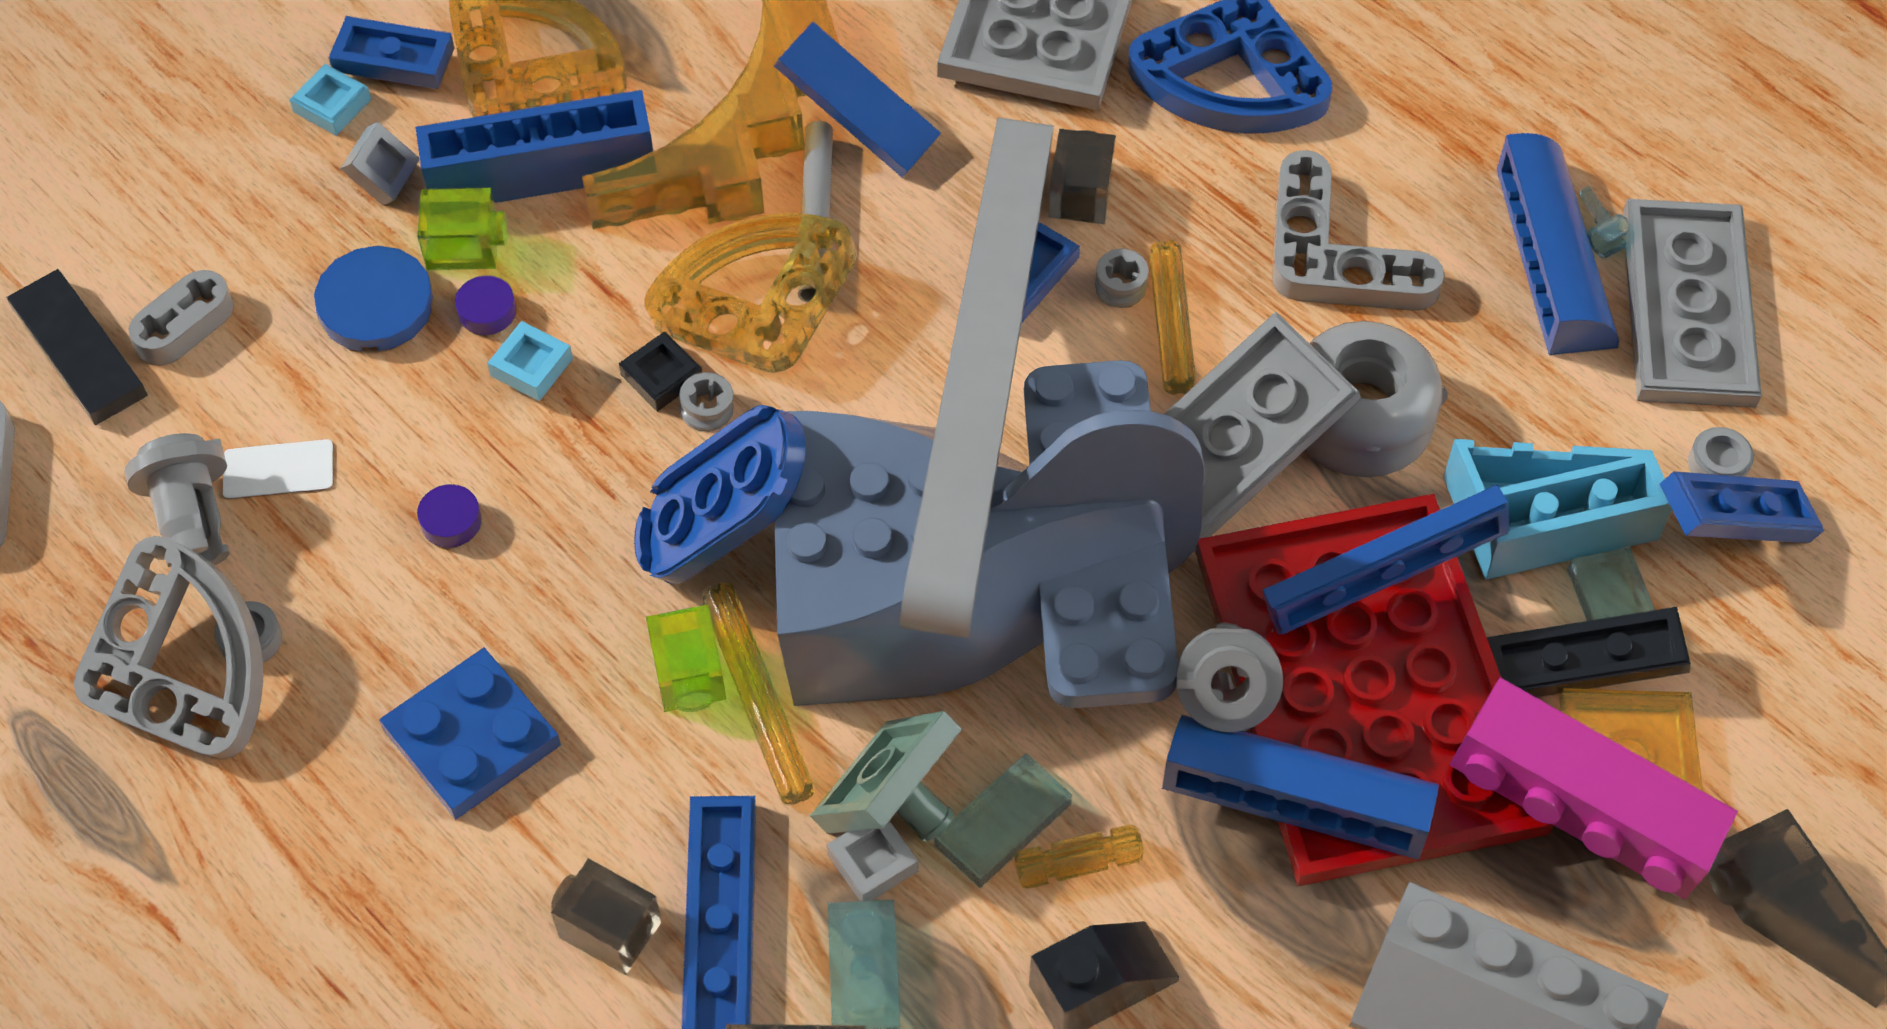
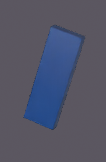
M814 22L802 32L774 65L778 71L901 178L908 173L941 134V132Z
M1673 471L1659 484L1685 536L1810 543L1824 532L1823 525L1799 481Z

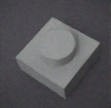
M376 122L366 127L340 170L380 204L385 205L396 199L420 158L384 126Z
M890 821L884 828L846 832L827 844L829 858L863 906L919 872L918 860Z

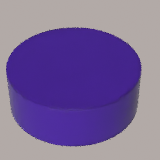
M479 276L468 280L460 287L455 297V306L460 323L465 329L474 334L491 335L507 328L516 315V303L511 287L507 282L495 276Z
M447 484L430 490L421 499L417 509V517L423 535L429 542L439 547L452 548L469 542L478 533L482 523V516L475 495L460 485Z

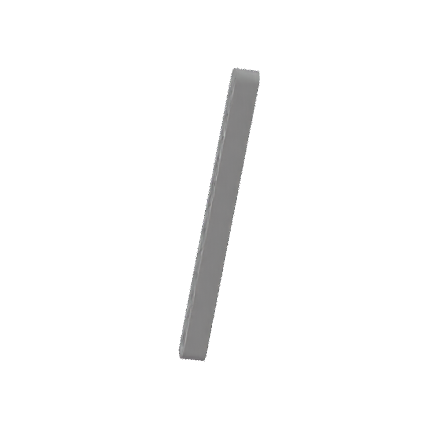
M997 118L907 571L900 628L969 638L1054 130L1053 125Z

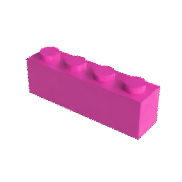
M1501 677L1449 764L1465 774L1467 779L1474 785L1497 792L1523 807L1527 814L1535 820L1546 824H1553L1581 840L1593 853L1616 860L1642 875L1654 888L1673 893L1684 900L1687 899L1708 874L1738 813L1732 807Z

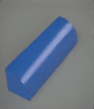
M642 90L415 127L421 171L432 213L657 176L651 131Z
M1507 134L1497 166V174L1548 355L1618 348L1619 339L1561 146L1553 139L1540 134Z
M1181 715L1166 760L1162 785L1164 790L1418 860L1430 830L1439 784L1245 731H1215L1201 725L1192 717Z

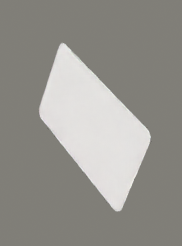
M328 439L233 448L224 452L227 469L223 474V496L225 498L328 489L333 485V443Z

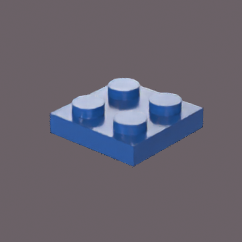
M485 647L379 719L385 734L455 820L561 746L557 732Z

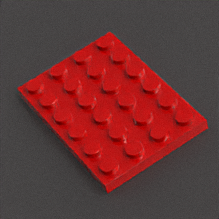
M1435 494L1199 538L1195 547V554L1217 624L1224 622L1235 624L1242 629H1250L1262 636L1276 652L1282 668L1283 687L1280 699L1272 713L1265 720L1249 729L1250 733L1439 784L1430 830L1419 860L1278 821L1297 886L1549 835L1553 828V824H1546L1535 820L1527 814L1523 807L1497 792L1474 785L1467 779L1465 774L1449 765L1479 711L1501 677L1458 557L1434 566L1283 635L1282 633L1278 635L1269 617L1263 589L1439 511L1440 507ZM1230 666L1236 687H1238L1246 677L1239 676L1237 668Z

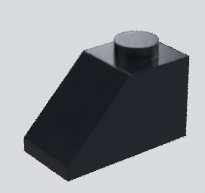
M1146 921L1090 925L1031 955L1029 987L1054 1029H1088L1179 981V975Z

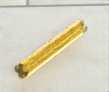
M729 582L708 586L702 592L704 608L781 802L789 806L806 801L814 795L813 781L735 588Z

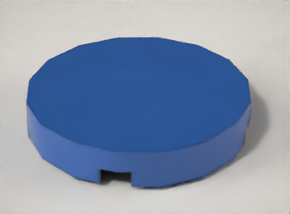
M377 245L355 249L335 259L320 275L314 292L316 313L321 326L330 339L350 350L363 351L362 347L370 348L376 346L378 351L394 349L413 339L428 323L432 311L433 293L428 273L417 258L398 248Z

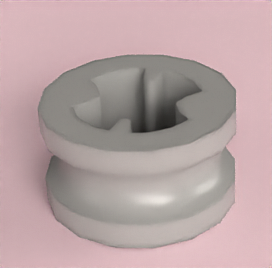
M1115 249L1105 253L1098 261L1096 268L1095 288L1100 299L1108 305L1118 308L1131 307L1139 303L1147 290L1149 269L1145 259L1135 251L1128 249ZM1121 273L1124 279L1132 278L1130 283L1123 284L1119 277L1112 278V274Z
M703 372L688 378L680 390V413L683 421L690 428L705 432L714 431L726 425L733 415L734 408L731 384L724 377L716 373ZM709 395V400L712 401L714 396H716L717 406L705 409L702 402L697 407V397Z

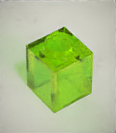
M491 188L421 189L417 237L426 270L496 269L497 246H506L508 231L505 211H496Z
M709 605L646 616L664 712L677 709L684 712H695L709 707L713 702L727 700Z

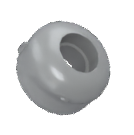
M1358 321L1343 323L1329 328L1316 336L1309 344L1351 384H1372L1381 389L1388 398L1377 400L1361 398L1315 440L1305 452L1313 460L1330 470L1359 477L1388 475L1404 469L1417 460L1430 443L1441 405L1445 403L1448 397L1447 390L1442 385L1438 366L1430 352L1416 338L1403 330L1378 322Z

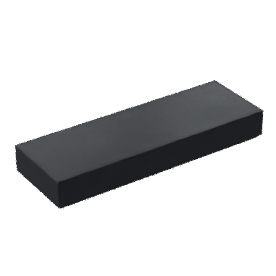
M59 268L6 297L12 310L95 426L148 396L142 382Z
M1677 607L1487 637L1501 678L1534 697L1690 673L1691 663Z

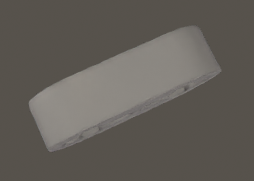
M199 270L184 276L138 312L131 320L129 336L139 357L150 365L161 366L171 364L221 326L231 316L234 308L233 299L226 281L220 274L214 271ZM200 296L208 300L214 297V299L209 303H205L202 300L194 302V300ZM156 331L161 335L169 333V335L162 340L156 336L149 338V336Z

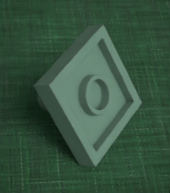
M945 711L886 721L810 814V817L828 834L884 828L893 815L897 813L918 834L922 841H931L948 826L954 813L921 780L960 733L962 728Z

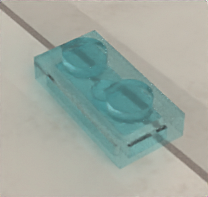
M894 900L828 903L832 1029H900Z

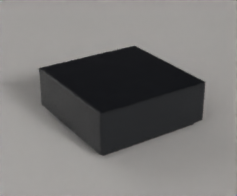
M665 331L618 363L620 375L656 412L680 396L681 386L688 378L694 374L702 373V368Z

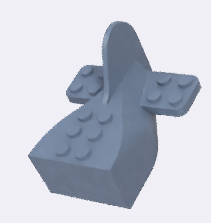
M1118 360L1044 366L1029 373L1025 379L1023 389L1029 466L1000 452L969 638L900 628L905 582L936 428L849 414L785 411L793 414L800 421L806 443L804 467L799 484L789 504L775 520L777 635L794 706L921 697L956 690L994 674L1043 642L1049 694L1056 703L1064 707L1086 708L1154 703L1165 700L1172 695L1177 687L1178 656L1169 573L1185 562L1194 551L1200 538L1204 464L1201 445L1195 434L1180 421L1151 411L1145 371L1131 361Z

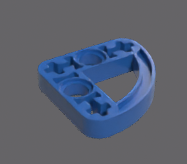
M1220 0L1143 33L1135 38L1130 45L1128 73L1133 82L1150 99L1167 111L1204 127L1235 133L1279 132L1317 121L1329 109L1332 94V81L1268 0ZM1193 33H1205L1211 36L1215 42L1209 46L1197 47L1190 44L1186 37ZM1278 49L1287 53L1291 59L1281 64L1271 63L1263 58L1262 53L1267 50ZM1238 54L1271 97L1241 98L1222 95L1197 87L1182 78ZM1297 86L1302 91V93L1298 95L1296 94ZM1315 93V94H1316L1315 97L1311 98V97L1309 96V95H1312V94Z

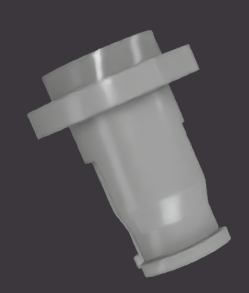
M180 433L159 437L147 442L138 450L137 456L125 466L124 474L128 489L134 494L151 498L158 530L162 537L171 539L193 550L213 565H217L227 559L230 553L228 545L222 544L220 536L221 517L212 482L220 478L227 469L221 440L205 441L203 437L197 434ZM167 562L168 568L171 567L172 564Z
M1224 622L1218 623L1217 629L1212 628L1199 634L1186 646L1178 661L1176 685L1183 707L1194 720L1215 731L1238 732L1258 725L1272 713L1281 696L1283 674L1278 656L1268 641L1250 629H1242L1238 625ZM1226 666H1235L1238 675L1246 677V679L1240 686L1234 689L1232 677L1227 672L1218 671L1219 669Z

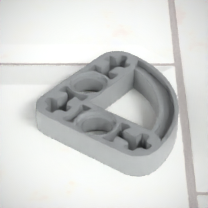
M152 536L143 539L130 552L78 666L74 679L75 694L81 703L93 710L200 754L218 759L234 757L243 751L250 740L257 721L263 690V658L260 640L254 620L245 601L232 582L215 565L200 554L166 537ZM154 558L158 560L165 559L168 563L172 564L171 570L167 575L156 574L150 570V564ZM190 583L209 605L221 631L227 665L224 699L151 670ZM138 588L160 596L157 604L136 595ZM142 608L148 616L147 630L138 640L127 642L121 635L120 626L122 619L131 610ZM102 674L111 676L114 680L135 687L130 699L104 691L101 687L97 686L100 676ZM171 689L177 700L176 710L170 719L157 724L153 722L149 715L148 707L150 700L160 690ZM195 713H198L213 720L221 721L222 719V722L229 726L230 729L225 738H214L211 732L190 723L194 719Z

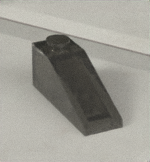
M1789 809L1724 839L1709 870V881L1717 897L1724 904L1731 905L1744 924L1873 1007L1877 1008L1887 1003L1886 947Z

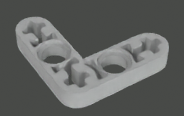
M1302 150L1289 154L1282 161L1277 184L1272 271L1273 284L1277 291L1286 298L1297 301L1413 311L1431 307L1438 300L1445 275L1443 266L1438 259L1420 251L1328 244L1332 174L1330 164L1325 157L1317 152ZM1299 175L1309 176L1310 189L1308 196H1298ZM1295 216H1304L1313 220L1317 228L1309 233H1300L1292 230L1288 226L1287 221ZM1296 253H1306L1304 268L1306 276L1300 277L1295 275L1293 266ZM1350 267L1363 268L1370 272L1373 280L1365 285L1353 284L1345 279L1342 272ZM1385 272L1391 273L1389 281L1391 285L1383 284ZM1409 276H1419L1423 286H1413Z

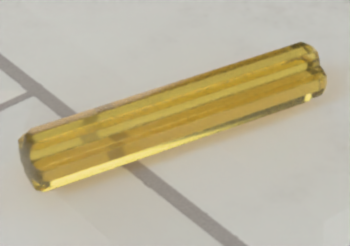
M1174 240L1167 242L1156 241L1150 247L1151 254L1149 259L1163 389L1170 395L1186 394L1195 386L1196 372L1182 250L1179 243Z

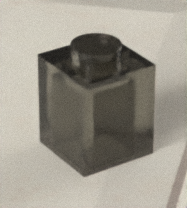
M1059 128L1050 181L1049 218L1105 224L1113 174L1116 135L1102 134L1091 130L1077 131Z
M589 858L576 876L570 874L564 878L551 902V915L558 937L624 975L627 974L662 922L656 895Z

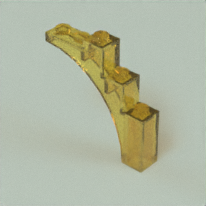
M761 0L760 31L747 65L728 94L699 123L666 146L634 161L582 176L592 229L622 226L631 221L666 214H681L687 210L700 207L705 208L709 224L723 221H739L748 216L764 213L761 176L756 159L780 157L790 152L804 150L802 112L797 97L806 96V94L778 71L774 65L812 22L816 23L839 43L826 0Z

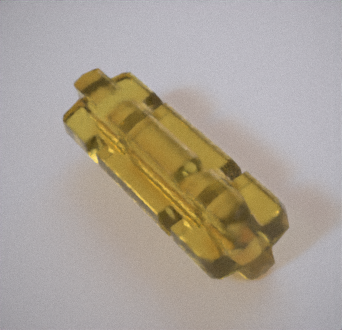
M1128 824L1109 829L1110 835L1104 837L1098 831L1049 843L1050 849L1045 851L1042 850L1040 845L1019 850L1015 854L1014 862L1018 880L1023 888L1029 889L1049 884L1048 878L1053 876L1059 882L1109 870L1108 863L1115 862L1117 867L1138 863L1143 859L1144 853L1140 833L1135 825Z

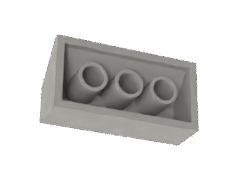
M1409 881L1349 1026L1354 1029H1656L1669 994Z

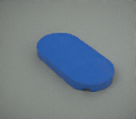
M759 405L753 407L664 470L651 487L650 492L657 495L651 509L643 507L636 523L634 547L637 562L642 570L650 572L652 574L650 576L669 584L685 582L771 525L789 504L802 475L806 443L800 421L793 414L771 406Z

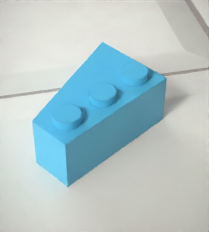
M1454 439L1443 475L1453 504L1497 484L1508 501L1510 527L1508 534L1472 549L1485 580L1659 540L1672 511L1659 485L1665 478L1652 450L1572 446L1571 452L1534 450L1533 443L1513 442L1512 448L1506 449L1474 447V440Z

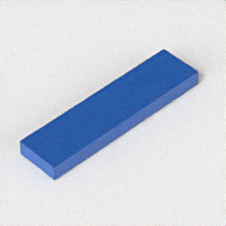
M1497 484L1263 589L1268 614L1278 635L1290 632L1508 534L1510 531L1508 501Z
M690 796L682 1029H751L757 808L755 796Z

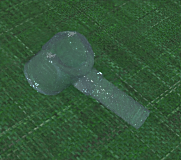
M1588 186L1581 189L1579 196L1596 223L1588 231L1593 251L1601 258H1607L1624 249L1626 241L1623 239V236L1627 234L1629 229L1626 217L1621 214L1611 216L1591 187Z

